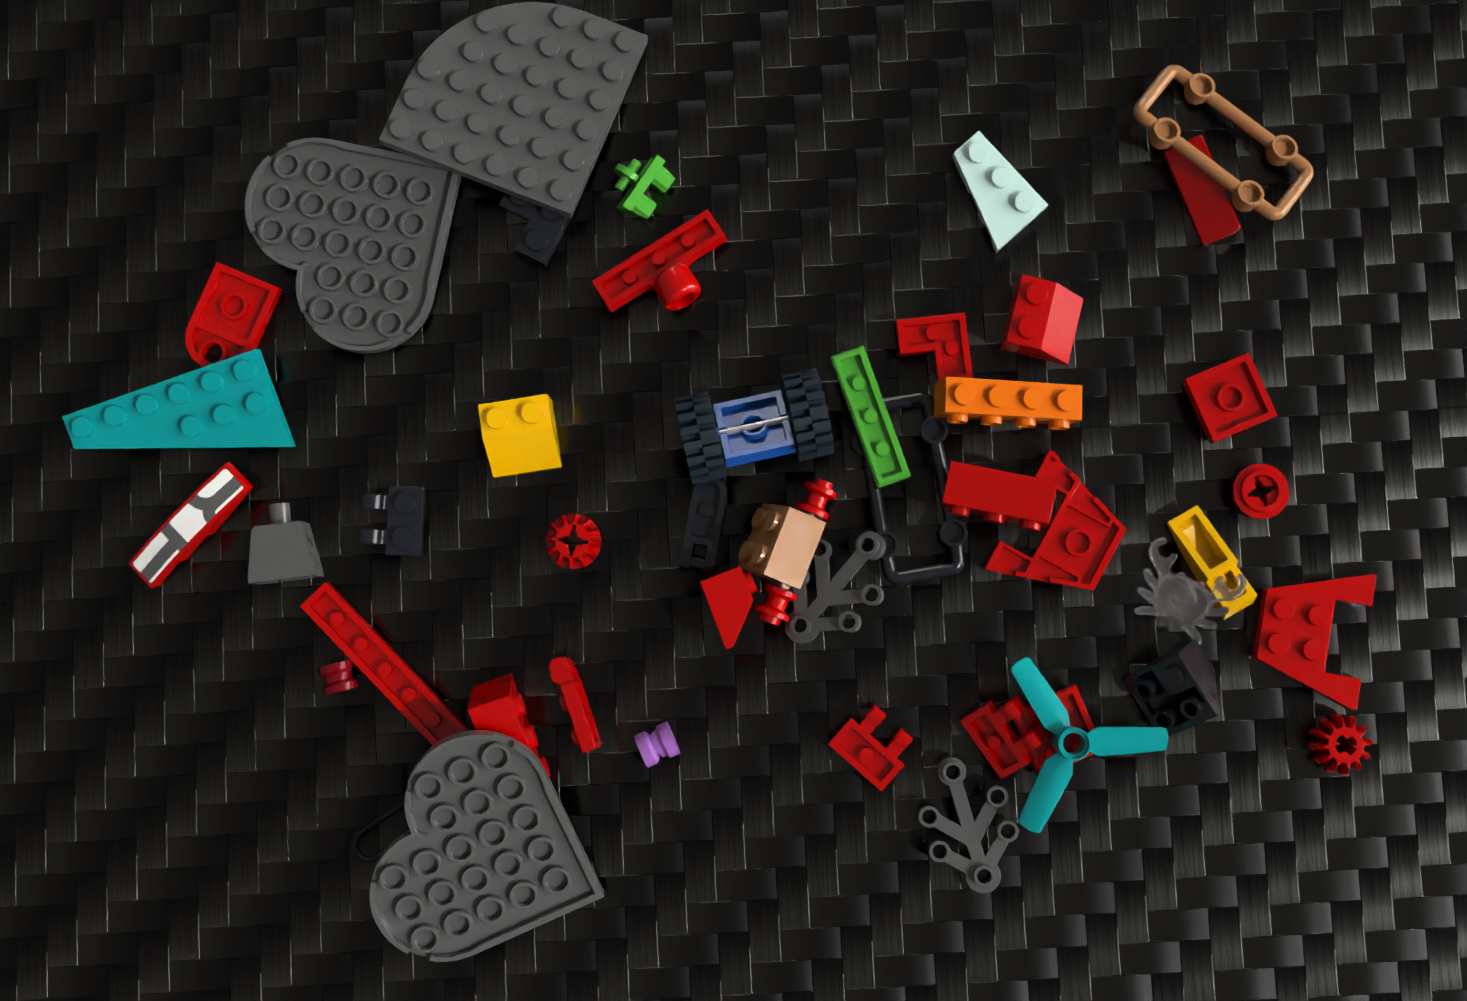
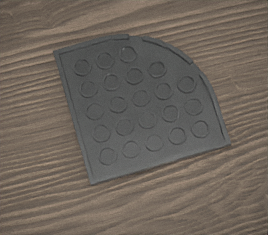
M513 3L481 11L449 28L424 51L411 70L380 135V144L572 218L646 48L648 35L591 13L554 3Z

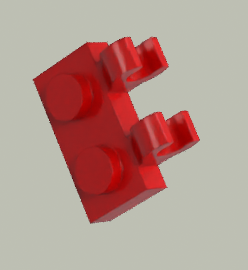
M1019 695L998 709L992 701H989L960 720L1000 779L1028 765L1032 760L1028 752L1042 744L1041 741L1048 737L1040 724L1019 738L1007 722L1018 717L1021 714L1020 711L1027 707Z
M874 705L860 723L850 717L828 742V745L882 792L905 766L897 757L913 739L901 728L886 747L880 743L871 733L883 721L886 715L880 708Z

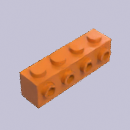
M946 376L934 383V418H947V423L965 424L968 423V420H981V425L999 426L1002 425V422H1013L1014 426L1019 428L1036 427V424H1046L1048 429L1067 430L1070 424L1082 420L1083 385Z

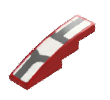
M230 462L225 463L165 521L128 564L151 589L160 586L179 562L187 560L206 536L216 533L253 486Z

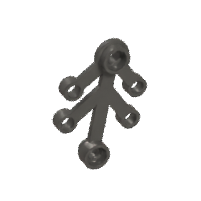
M872 531L859 535L855 544L856 551L832 580L829 560L832 554V546L826 540H819L818 545L823 543L826 551L822 556H818L815 551L813 556L815 559L817 598L808 607L806 585L810 580V573L807 571L801 589L793 588V593L798 595L796 601H793L794 611L788 615L790 617L788 622H785L786 634L792 641L805 644L813 641L819 632L842 630L854 633L860 629L861 618L852 611H845L839 617H819L828 606L861 603L877 606L883 601L884 591L875 584H868L863 589L843 590L867 560L874 561L883 556L886 550V543L881 535ZM867 539H872L874 541V548L866 552L863 547L864 542ZM875 588L878 592V597L875 601L871 602L867 598V593L870 589ZM852 615L855 618V625L848 629L844 621L846 617ZM803 619L806 621L807 627L805 631L800 633L796 625L799 620Z
M945 757L938 763L936 772L940 781L949 786L960 825L939 814V811L932 805L922 806L918 811L917 817L923 826L928 828L935 827L965 844L970 859L950 850L949 845L940 839L933 840L929 844L928 854L934 861L946 862L964 872L966 882L972 890L978 893L992 892L998 887L1001 880V871L997 864L1008 843L1018 837L1019 829L1011 820L1004 819L999 821L995 828L997 835L985 855L981 840L997 809L1007 803L1008 793L999 785L990 786L985 792L986 800L974 820L962 782L966 777V767L961 760L955 757ZM951 765L957 766L959 771L955 778H948L946 775V769ZM994 790H1000L1003 795L1002 800L998 803L992 802L990 798ZM926 810L934 811L935 818L932 822L927 823L923 821L922 815ZM1006 824H1010L1013 827V833L1009 837H1003L1001 834V828ZM938 844L945 847V854L941 857L933 855V848ZM982 869H987L990 873L989 879L985 882H981L977 878L978 872Z

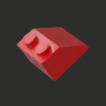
M1023 274L1015 285L1000 349L1067 366L1083 298L1056 282Z
M741 566L700 581L726 649L734 647L754 602L752 594L758 591L751 572L743 574Z

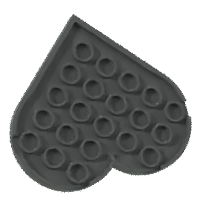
M303 138L286 143L287 146L279 150L271 157L268 155L258 165L249 181L245 196V217L250 233H252L257 244L267 256L279 265L297 272L296 296L300 310L320 337L335 347L353 353H379L397 347L419 330L432 308L462 176L406 154L332 139Z
M471 730L456 733L440 740L429 748L416 763L410 775L405 793V816L410 830L404 832L390 843L380 856L373 872L369 894L373 918L382 934L395 947L406 954L410 951L417 955L429 957V961L449 962L473 956L604 897V890L538 757L526 745L511 736L489 730Z

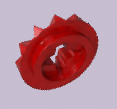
M1254 464L1246 467L1238 473L1232 485L1233 501L1238 505L1241 513L1253 519H1268L1276 516L1284 509L1289 499V486L1285 476L1277 468L1268 464ZM1256 482H1258L1260 487L1266 486L1268 488L1272 486L1273 489L1263 495L1264 501L1262 502L1259 497L1248 496V493L1256 489Z
M580 514L561 516L550 525L545 538L547 552L556 564L567 569H580L592 563L600 552L602 542L601 534L596 524L588 517ZM574 526H576L577 537L583 539V541H588V544L576 545L573 556H571L569 545L559 541V538L570 537Z

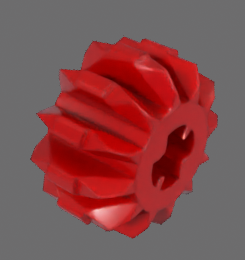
M1332 714L1330 721L1326 718H1320L1318 725L1321 730L1311 729L1309 731L1311 736L1316 737V742L1308 743L1307 747L1311 750H1318L1312 760L1318 764L1324 763L1323 769L1326 772L1333 773L1337 770L1339 774L1347 775L1350 768L1357 771L1362 769L1359 758L1367 760L1371 758L1370 754L1364 751V746H1370L1373 742L1371 739L1362 738L1368 728L1365 725L1356 726V718L1353 716H1346L1343 719L1341 714ZM1338 738H1342L1344 743H1338L1336 741ZM1336 745L1343 746L1342 750H1337Z

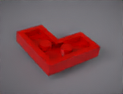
M965 312L896 320L899 356L933 353L937 382L946 376L973 378Z

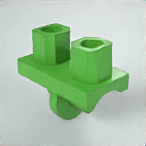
M658 155L654 159L650 158L639 175L636 172L642 164L638 160L633 158L628 167L617 164L614 171L620 179L614 187L623 192L628 184H631L616 209L623 214L631 212L633 215L644 220L649 218L657 204L643 193L651 185L661 194H664L675 180L672 174L663 167L664 159Z

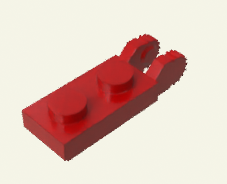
M555 657V659H552V662H549L550 666L548 667L550 668L549 671H551L552 681L559 684L563 692L559 694V699L565 714H570L573 727L570 728L572 740L577 748L581 747L582 753L601 747L602 742L582 681L580 680L577 668L574 667L575 663H573L570 657Z

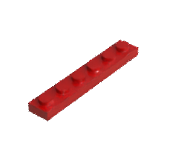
M324 582L300 606L432 746L453 734L471 731L329 582Z

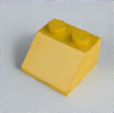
M548 394L478 405L482 438L493 478L562 468L553 402Z

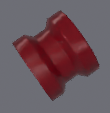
M351 660L333 663L317 669L318 675L324 680L325 686L322 689L324 696L359 687L358 681L353 678L351 673L354 667Z

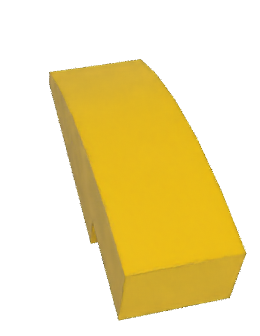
M1198 505L1167 522V526L1183 557L1223 620L1254 603L1257 593L1237 567L1239 561Z

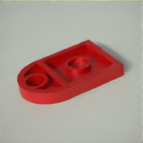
M216 262L186 328L185 343L192 359L202 367L213 364L207 359V351L214 345H220L222 348V356L216 362L256 349L283 290Z

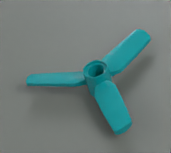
M1024 657L1011 666V673L1045 729L1053 733L1051 743L1055 751L1044 760L1018 818V823L1027 830L1035 833L1042 831L1073 775V760H1081L1089 752L1097 756L1164 751L1167 748L1169 737L1164 727H1096L1085 732L1080 728L1070 726L1068 711L1031 659ZM1070 733H1075L1079 740L1078 747L1075 751L1068 753L1063 746L1064 738Z

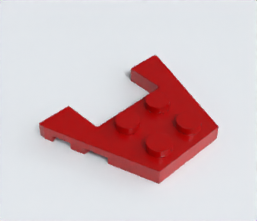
M1048 450L1034 477L1058 481L1056 491L1064 495V498L1032 557H1029L1004 542L998 541L983 569L1004 575L1094 591L1127 529L1096 496L1094 497L1088 491L1077 475L1059 460L1060 457L1054 451Z
M1368 574L1263 589L1252 658L1290 679L1311 688L1312 691L1337 702L1345 709L1357 710L1361 679L1326 673L1327 653L1335 601L1372 606L1377 575Z

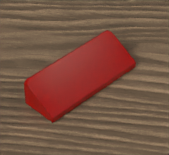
M1202 135L1188 140L1190 144L1212 159ZM1173 148L1163 153L1202 247L1234 235L1239 231L1241 226L1225 188Z

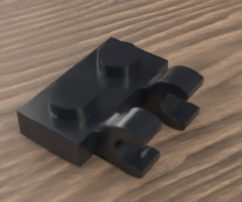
M389 486L388 496L362 494V508L365 510L388 512L387 530L360 529V543L366 545H386L385 555L422 557L426 488Z

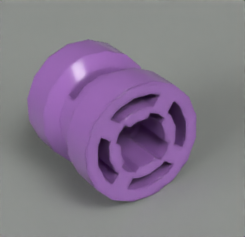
M667 721L657 725L652 734L643 731L634 735L639 752L648 768L658 764L660 756L671 758L680 754V749Z

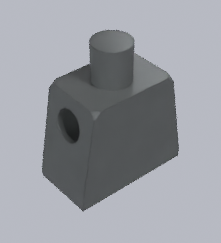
M290 503L268 505L270 524L254 526L251 529L248 584L263 585L324 577L310 524L304 521H291Z

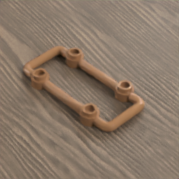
M1168 65L1159 73L1133 108L1135 119L1149 130V141L1154 148L1167 149L1172 147L1233 193L1232 204L1238 211L1248 212L1255 210L1268 220H1280L1288 213L1314 175L1311 163L1298 154V146L1293 138L1287 135L1274 136L1215 91L1213 79L1207 74L1197 73L1193 75L1180 65ZM1173 78L1185 86L1184 97L1187 102L1193 105L1206 102L1265 146L1266 159L1271 165L1283 166L1289 164L1299 172L1275 207L1264 199L1263 188L1257 182L1252 180L1241 182L1180 136V127L1176 121L1167 117L1157 119L1147 111Z

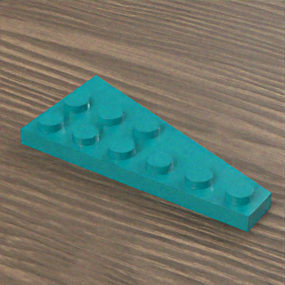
M253 349L62 416L74 449L296 446L260 349Z

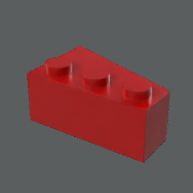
M951 461L942 507L949 508L948 513L956 516L969 517V514L972 513L984 516L983 520L991 523L1004 524L1006 521L1018 524V527L1022 529L1045 531L1050 524L1058 481Z
M512 673L472 686L468 712L475 730L503 733L522 742L538 757L548 776L551 777L545 757L540 758L536 747L539 745L534 727L532 725L529 726L526 717V707L521 694L518 693Z

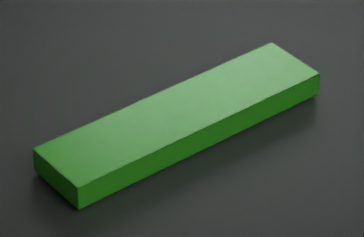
M864 346L830 357L877 489L910 478V471Z

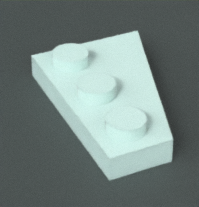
M980 131L975 133L953 153L952 158L968 193L971 194L976 204L981 222L987 228L995 252H998L1047 208L1048 204Z

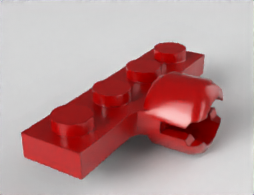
M707 209L594 279L592 283L611 313L649 290L656 292L668 310L677 311L694 302L701 291L699 282L689 269V266L695 260L726 242V235Z

